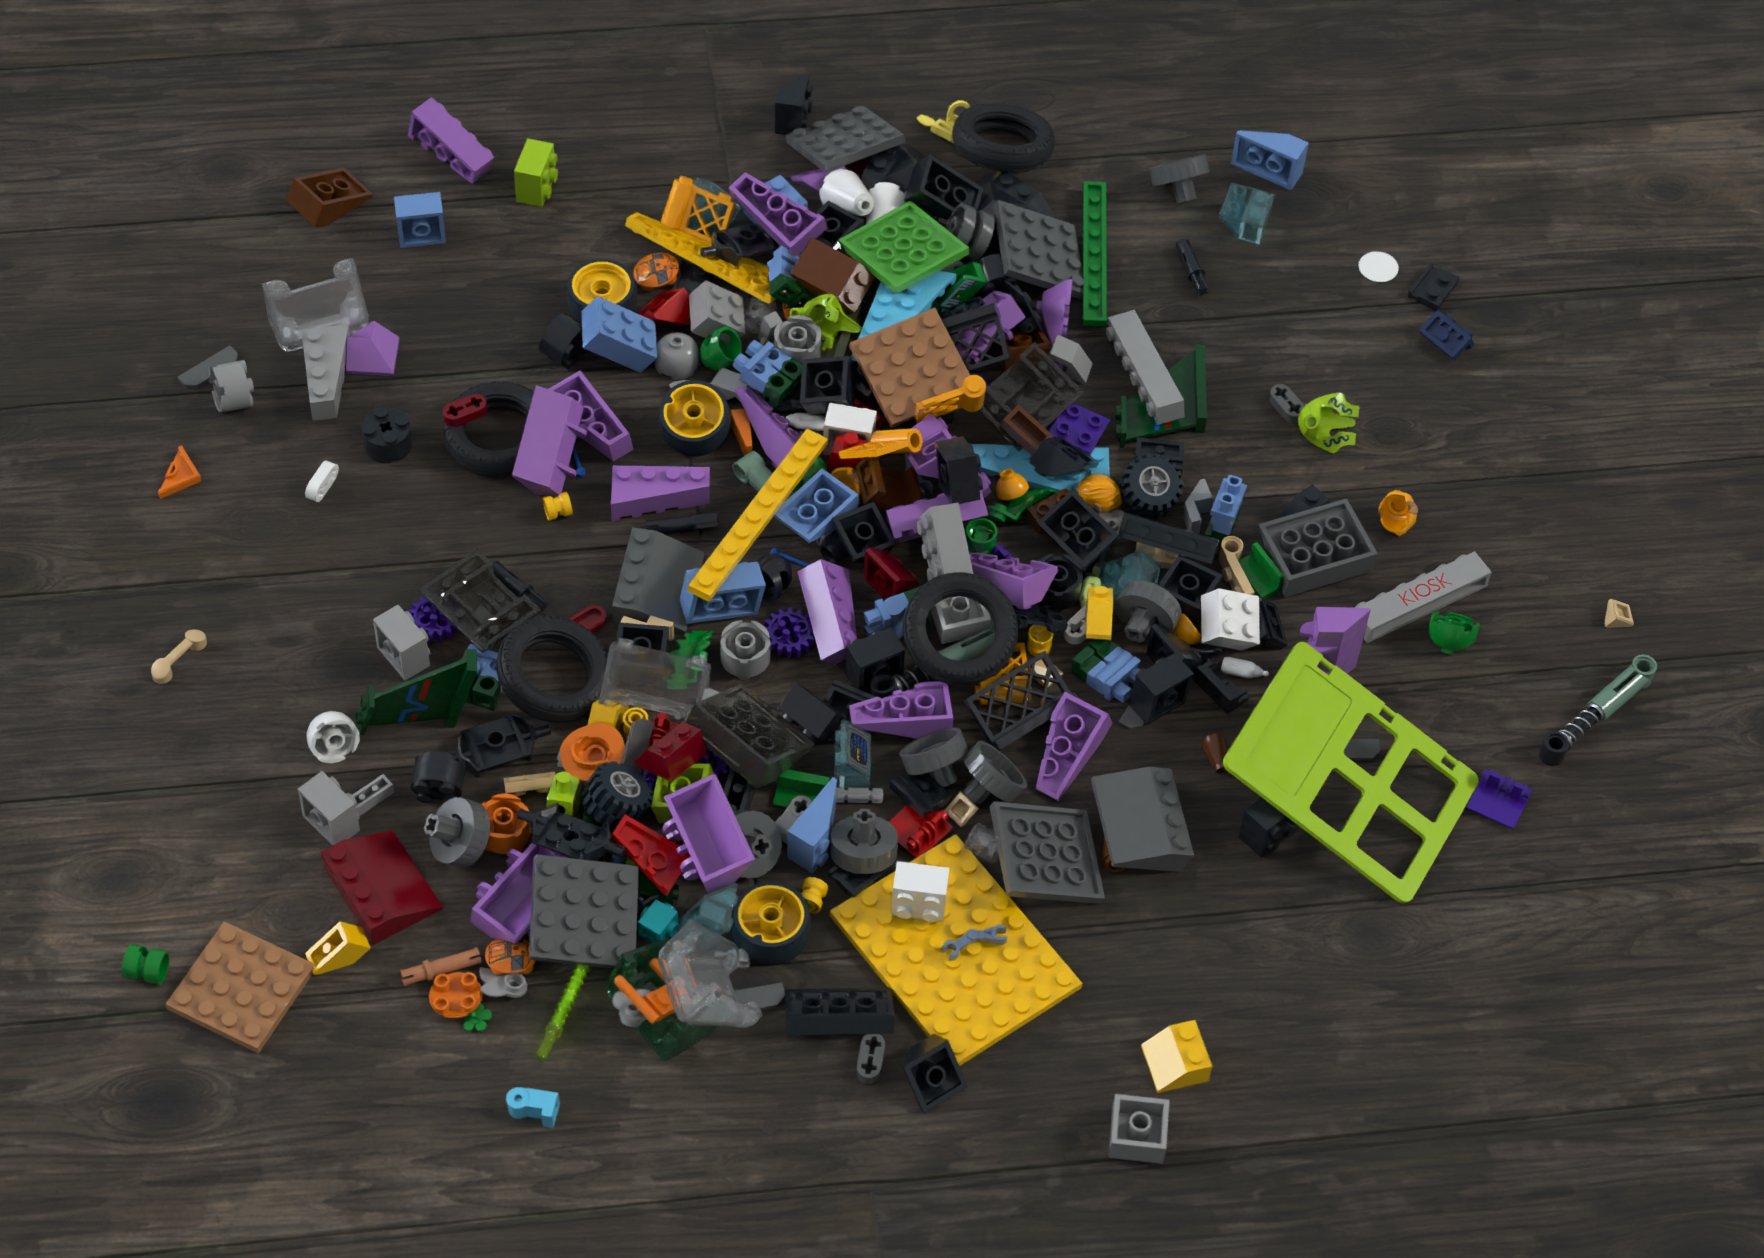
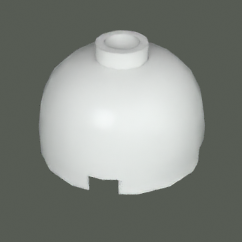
M335 711L323 712L316 716L310 722L306 733L307 744L318 760L324 763L332 764L346 759L344 755L350 751L353 753L360 741L359 731L354 722L347 715Z

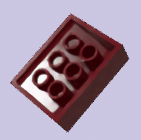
M393 830L346 839L321 851L323 868L363 928L372 945L443 909V906Z

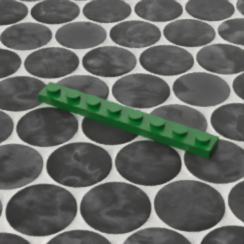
M1083 182V326L1106 327L1107 322L1106 182Z

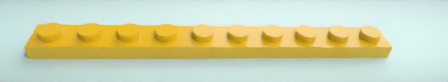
M809 429L805 430L689 583L688 592L708 602L711 601L826 447L828 438Z

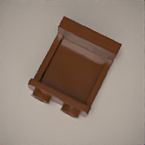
M864 457L856 465L864 505L874 502L878 509L886 511L896 506L910 505L917 500L923 499L917 472L914 467L908 468L904 473H898L880 467L878 457Z

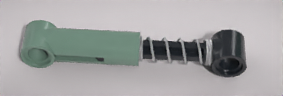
M751 451L732 465L736 477L742 483H749L758 492L773 474L766 467L762 457L755 451ZM792 491L791 494L788 496V498L785 500V502L794 494L793 491ZM830 532L816 539L817 544L820 546V553L827 562L837 564L849 555L839 533Z
M993 621L989 628L939 651V653L955 661H970L979 658L991 648L994 642L995 627ZM917 665L911 671L905 670L901 676L879 674L873 677L870 682L871 695L882 699L893 695V691L899 689L904 692V689L907 688L909 690L910 686L918 684L925 679L929 681L930 676Z
M1642 654L1636 656L1626 670L1586 704V711H1581L1579 717L1573 718L1572 723L1565 725L1564 730L1546 734L1539 752L1543 763L1550 766L1561 764L1566 753L1571 749L1572 744L1577 742L1576 739L1579 736L1583 737L1584 732L1591 730V726L1594 723L1604 722L1639 690L1647 688L1651 684L1657 670L1656 661L1649 655Z

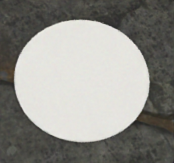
M1383 252L1367 253L1359 261L1361 273L1372 281L1386 282L1393 279L1398 273L1399 268L1396 260Z

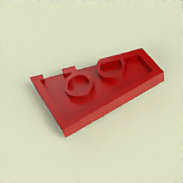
M627 815L623 816L611 836V839L616 844L626 847L625 854L668 896L682 873L680 869L681 863L691 857L689 852L684 855H678L676 850L679 847L678 844Z

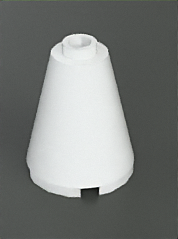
M838 169L825 177L823 187L820 188L819 192L823 205L829 200L848 212L859 216L867 215L872 211L874 200L854 172Z
M888 182L877 183L874 188H870L869 193L874 200V206L872 211L866 215V224L907 203L904 201L906 191L904 194L899 190L900 186Z

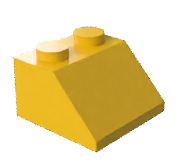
M1195 1020L1170 1025L1141 1044L1157 1093L1209 1081L1212 1064Z

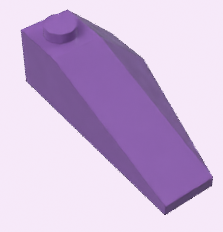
M1067 279L1044 291L1042 301H1037L1036 312L1040 315L1042 320L1040 325L1044 335L1051 343V347L1057 335L1066 338L1072 289L1071 279ZM1051 359L1056 380L1061 381L1063 364Z
M738 386L735 391L765 454L772 460L771 464L777 468L804 432L800 431L798 433L789 427L790 421L786 417L773 413V407L752 389Z
M969 552L973 574L984 577L997 585L1008 597L1011 604L1015 605L1018 609H1029L1031 605L1041 602L1058 572L1057 566L1041 561L1032 560L1030 564L1019 563V558L1012 557L1010 559L998 560L997 555Z
M941 681L921 682L915 684L913 689L904 692L899 689L893 691V695L882 699L874 697L849 705L851 725L856 729L918 739L941 729L953 728V713L948 684Z
M1064 692L1052 712L1051 726L1046 739V749L1036 784L1037 791L1056 801L1060 800L1099 747L1111 727L1112 721L1108 713Z

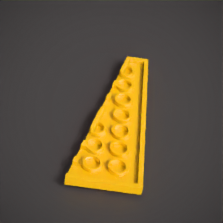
M638 212L627 217L625 226L632 229L633 232L643 235L698 265L704 271L720 277L768 304L776 300V298L770 295L769 268H767V265L747 257L739 258L737 266L714 255L703 258L700 254V249L711 247L710 242L684 231L665 226L660 221Z

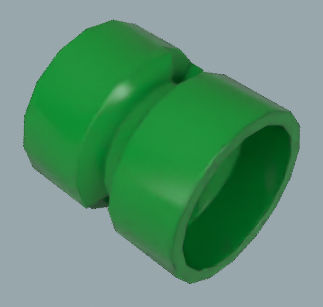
M986 518L973 519L966 526L965 536L968 551L993 555L992 548L996 545L997 540L996 525Z
M130 944L124 954L122 976L137 981L143 977L147 983L163 984L169 968V952L155 948L148 951L145 946Z

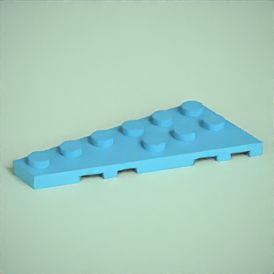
M938 271L898 294L881 282L858 339L927 311L932 306V302L945 293V288L956 282V274ZM852 353V360H853V361H856V359H855V357H854V355H853V353Z
M972 444L975 454L978 453L981 460V468H978L979 473L984 472L986 475L995 476L1000 475V472L1005 469H1013L1014 473L1020 474L1027 480L1031 488L1055 489L1056 492L1067 488L1069 492L1073 489L1078 494L1077 485L1085 477L1092 474H1106L1110 477L1109 448L1095 447L1091 454L1084 452L1099 463L1096 468L1044 477L1034 470L1035 467L1029 463L1033 456L1021 445Z

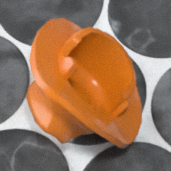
M606 723L589 724L573 731L566 737L560 748V761L563 768L571 776L578 777L580 781L587 782L597 767L604 762L610 763L614 761L620 764L625 744L621 734L615 727Z

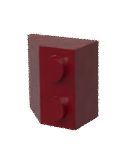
M875 548L865 550L864 580L884 600L918 588L919 581L916 575L909 572L898 557L893 556L888 550Z
M680 723L634 761L635 765L672 782L707 754L702 731L688 723Z

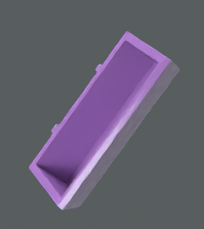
M993 290L983 298L985 302L983 306L994 303L998 307L1005 339L1010 341L1013 339L1010 329L1022 321L1025 316L1011 295ZM995 322L986 324L982 333L992 337L997 329ZM971 330L964 331L960 340L970 345L976 333ZM980 335L974 347L984 351L990 340ZM957 343L956 349L962 358L968 347ZM972 350L965 362L978 363L979 358L977 355L979 353Z
M537 385L535 386L512 477L536 495L558 496L559 493H562L565 478L574 479L576 477V470L568 466L576 436L584 439L587 435V431L579 427L584 408L572 397Z
M1316 607L1313 621L1303 624L1299 635L1309 637L1306 643L1321 653L1334 666H1338L1348 674L1356 667L1371 610L1369 608ZM1319 662L1317 667L1328 675L1330 670Z
M712 774L664 796L673 816L672 819L664 824V834L669 833L666 835V838L672 842L683 839L685 844L676 849L678 855H684L689 852L691 856L680 865L682 873L685 872L683 874L686 880L701 878L708 894L727 885H732L755 861V858L716 774Z
M533 843L523 853L511 849L507 853L510 858L506 860L509 869L504 874L498 872L494 876L497 882L493 886L485 882H481L477 886L479 891L476 893L479 901L472 908L470 922L491 938L517 943L530 929L534 856L538 854L568 858L567 856Z

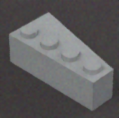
M349 324L303 329L301 331L312 419L315 421L337 418L341 388L345 378L347 337L350 336Z

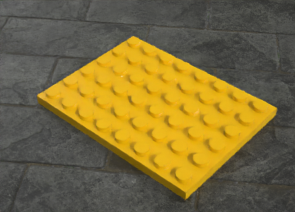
M956 834L909 862L949 868L943 922H927L924 919L918 918L903 919L891 915L895 871L866 888L854 898L852 897L830 910L832 920L884 984L892 989V994L927 1037L935 1034L949 1041L959 1066L1082 988V982L1011 898L1006 896V892ZM996 925L1006 927L1005 934H996L998 937L1007 936V942L1004 945L976 941L960 950L958 958L953 961L948 959L949 954L955 950L947 949L942 953V946L946 941L958 940L969 929L985 930Z

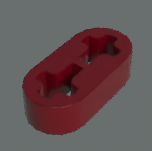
M472 394L445 405L443 408L444 422L448 426L456 427L484 416L487 412L486 399L480 394Z

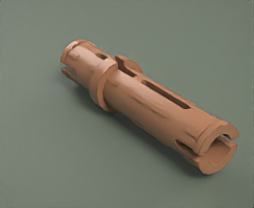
M475 947L474 949L431 962L425 960L418 966L404 970L401 969V977L412 975L402 979L403 985L405 987L425 979L431 981L434 980L433 977L439 974H446L465 967L481 964L482 961L479 956L469 959L479 955V950Z

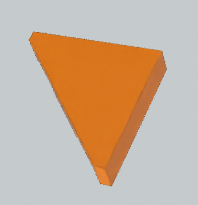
M182 446L178 447V452L167 470L163 485L158 490L160 499L202 482L200 474Z

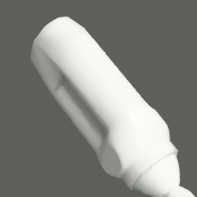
M799 412L786 416L790 421L789 425L796 429L824 430L825 417L822 415Z
M1224 657L1221 671L1225 674L1247 679L1257 678L1262 675L1267 677L1269 675L1268 671H1263L1255 663L1233 657Z

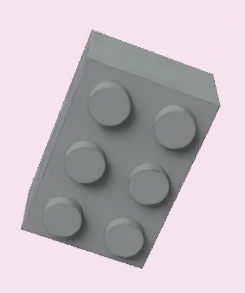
M959 503L928 508L918 518L919 521H917V530L919 535H922L924 543L922 545V554L924 559H927L929 567L927 568L928 581L937 576L953 572L973 574Z

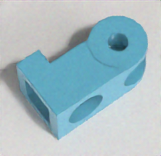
M522 1087L513 1088L508 1092L506 1102L509 1114L517 1119L525 1117L542 1119L543 1127L554 1128L560 1106L558 1093Z

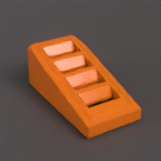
M744 409L730 410V426L745 456L752 451L750 420Z

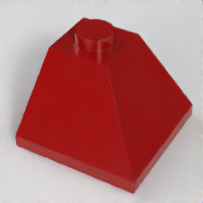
M685 288L660 292L639 310L637 314L655 321V325L685 326L690 323L689 294Z

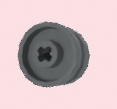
M961 203L952 212L945 229L969 247V255L964 258L975 261L982 257L990 243L995 219L992 214L981 210L976 212L974 207Z

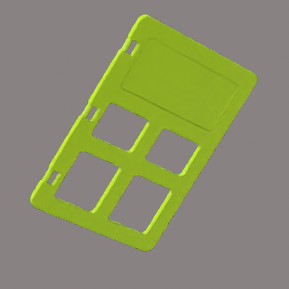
M1299 642L1292 648L1223 758V766L1229 773L1397 902L1403 904L1413 899L1479 783L1478 776L1474 771L1461 761L1453 758L1443 747L1400 714L1387 707L1382 700L1338 666H1334L1326 660L1321 653L1306 642ZM1319 662L1330 670L1328 675L1317 667ZM1381 710L1392 718L1390 723L1379 715ZM1365 715L1372 718L1395 737L1393 745L1374 776H1371L1344 754L1345 747ZM1411 751L1416 752L1455 784L1435 822L1428 820L1390 789V785ZM1443 758L1454 766L1452 770L1441 763ZM1332 770L1336 771L1362 792V797L1341 832H1337L1310 810V805ZM1378 806L1384 808L1422 838V844L1402 879L1397 878L1357 846L1358 839Z

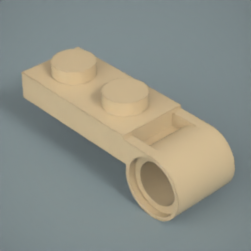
M1235 536L1225 537L1222 540L1219 553L1223 578L1226 582H1229L1232 591L1254 595L1255 592L1238 561L1241 559L1243 542Z

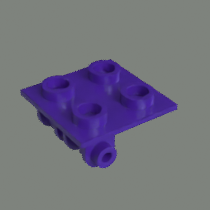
M1067 400L1049 432L1054 437L1062 436L1078 449L1091 454L1109 424L1110 419Z
M1484 769L1481 780L1466 809L1510 829H1514L1533 790L1529 789L1528 785L1514 782L1513 778L1511 780L1506 779V775L1502 777L1500 774L1493 772V769Z

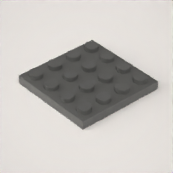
M865 106L855 107L850 112L836 114L831 119L814 122L812 126L798 128L793 133L785 135L787 144L824 172L905 143L903 133Z
M997 200L993 208L1004 275L1046 289L1071 279V296L1082 300L1084 280L1075 225Z
M1005 802L992 803L990 811L1006 896L1101 904L1104 901L1105 896L1087 810Z
M536 854L533 858L529 960L633 970L636 957L639 866Z

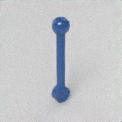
M574 443L572 453L577 467L576 476L582 478L585 476V469L581 467Z
M778 548L771 549V554L782 555L787 560L800 566L807 567L810 565L780 552Z

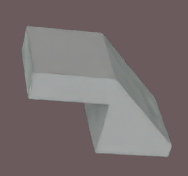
M1057 335L1048 358L1066 366L1064 376L1085 384L1093 363L1078 343Z
M724 368L718 371L710 383L723 393L726 400L736 397L740 401L735 391L738 386L750 388L763 399L766 398L760 391L751 388L747 382L743 383L740 381L741 374Z
M1200 479L1186 500L1182 516L1187 530L1196 533L1200 531L1202 521L1200 514L1210 512L1212 495L1205 479Z

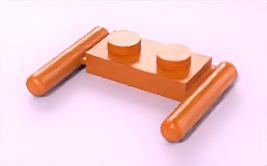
M657 958L650 960L649 966L666 985L646 994L643 998L623 976L619 975L614 979L615 985L651 1024L681 1010L694 1000L689 992Z

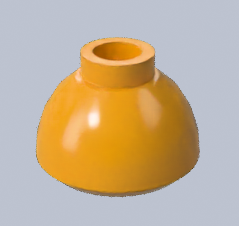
M1005 469L1000 472V479L996 485V494L999 499L1005 501L1014 500L1023 496L1029 489L1027 480L1020 474L1014 473L1013 469Z
M1181 613V617L1172 634L1188 645L1200 643L1202 641L1201 634L1189 618Z

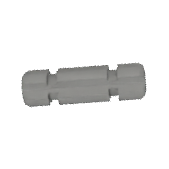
M837 787L836 802L848 800V803H868V800H872V803H882L883 789L872 788V790H869V788L848 787V790H844V787Z

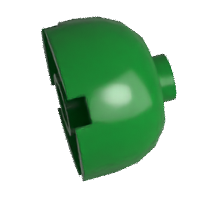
M1440 611L1432 612L1429 623V635L1433 643L1441 647V652L1453 655L1455 651H1463L1472 646L1478 635L1480 627L1478 622L1473 625L1472 618L1453 612H1446L1445 616H1439Z

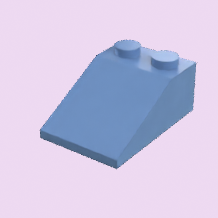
M1238 130L1231 164L1292 190L1303 174L1309 143L1290 134Z
M821 469L783 503L773 517L810 543L836 530L831 520L832 517L859 508L858 494L827 471Z
M832 777L788 830L787 858L812 874L818 866L822 867L829 857L828 849L837 794V779Z

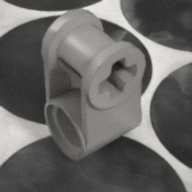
M795 797L775 822L780 830L781 841L786 844L788 841V830L812 803L808 797Z

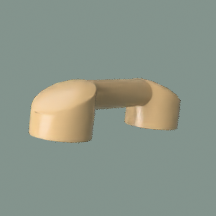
M196 629L185 632V639L165 658H159L153 663L151 667L153 680L158 684L169 682L173 676L171 665L188 649L199 651L205 648L207 645L205 633Z

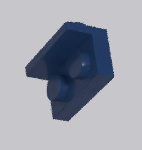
M1437 310L1419 329V332L1454 361L1467 346L1470 348L1474 346L1473 334L1464 326L1459 328L1451 315L1448 313L1443 315Z

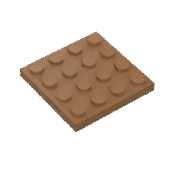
M935 307L850 342L849 345L891 428L914 419L916 403L962 387L964 379L970 375Z
M224 921L169 998L166 1008L259 1053L312 976L314 964Z

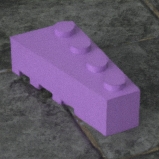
M613 465L611 490L612 522L618 521L620 517L631 515L632 518L642 516V513L656 511L657 514L666 512V509L673 507L684 509L709 504L710 467Z
M981 490V500L959 504L963 525L976 518H988V511ZM944 493L937 495V498L927 500L925 498L917 500L910 505H900L886 510L890 531L896 544L922 537L917 530L918 518L930 507L951 504Z

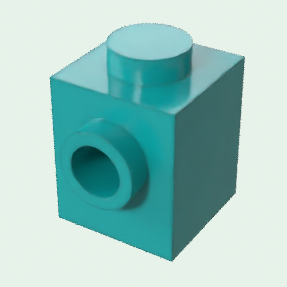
M655 899L650 907L646 906L638 921V935L660 948L669 936L673 937L679 928L678 911L669 903H662Z

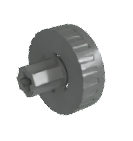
M1201 154L1150 167L1149 172L1153 186L1172 182L1176 203H1181L1197 198L1192 177L1208 173L1210 169L1206 154Z
M1139 580L1127 583L1114 605L1117 617L1126 626L1124 629L1126 637L1131 641L1139 643L1144 641L1146 637L1149 638L1151 626L1154 624L1172 634L1182 613L1178 601L1171 593L1154 583Z
M953 727L932 732L910 742L900 750L899 755L907 774L918 775L930 772L931 777L942 787H947L957 781V776L951 763L964 756L968 752V746L961 729Z
M978 741L963 757L966 767L974 776L963 788V792L974 803L980 805L991 793L1001 800L1011 803L1027 787V782L1019 769L1003 753L984 741Z
M454 797L442 804L436 814L431 813L426 818L424 831L426 835L430 836V849L436 860L459 868L468 867L478 860L487 845L490 833L489 815L482 804L465 798Z
M748 809L733 811L755 858V861L740 877L757 878L770 871L778 861L782 848L780 830L776 823L762 812Z
M860 809L853 816L840 820L831 830V858L837 866L846 871L857 874L877 873L890 867L897 858L898 836L895 827L883 818L876 817V814L872 813L870 809Z

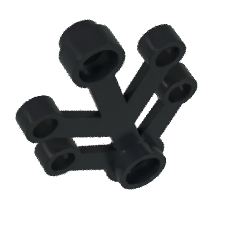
M1038 603L1031 605L1029 609H1018L1015 605H1012L1017 617L1018 628H1026L1027 624L1045 626L1047 631L1056 634L1067 630V618L1057 613L1058 609L1052 605H1044L1042 613Z

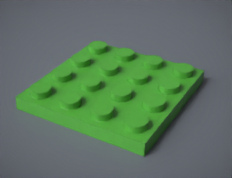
M911 201L838 239V242L844 247L849 256L861 263L871 274L896 294L969 255V247Z

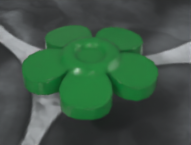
M480 1003L475 1011L462 1017L466 1020L463 1024L464 1029L471 1032L476 1028L478 1032H483L487 1029L486 1022L492 1019L491 1011L488 1009L484 1010L483 1004Z

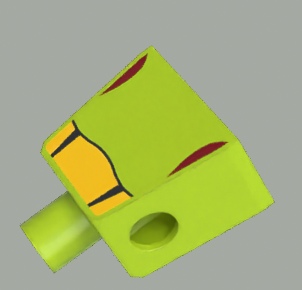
M564 771L554 775L547 797L546 808L559 803V812L561 805L566 810L564 814L576 818L581 804L580 778L571 776L570 773Z

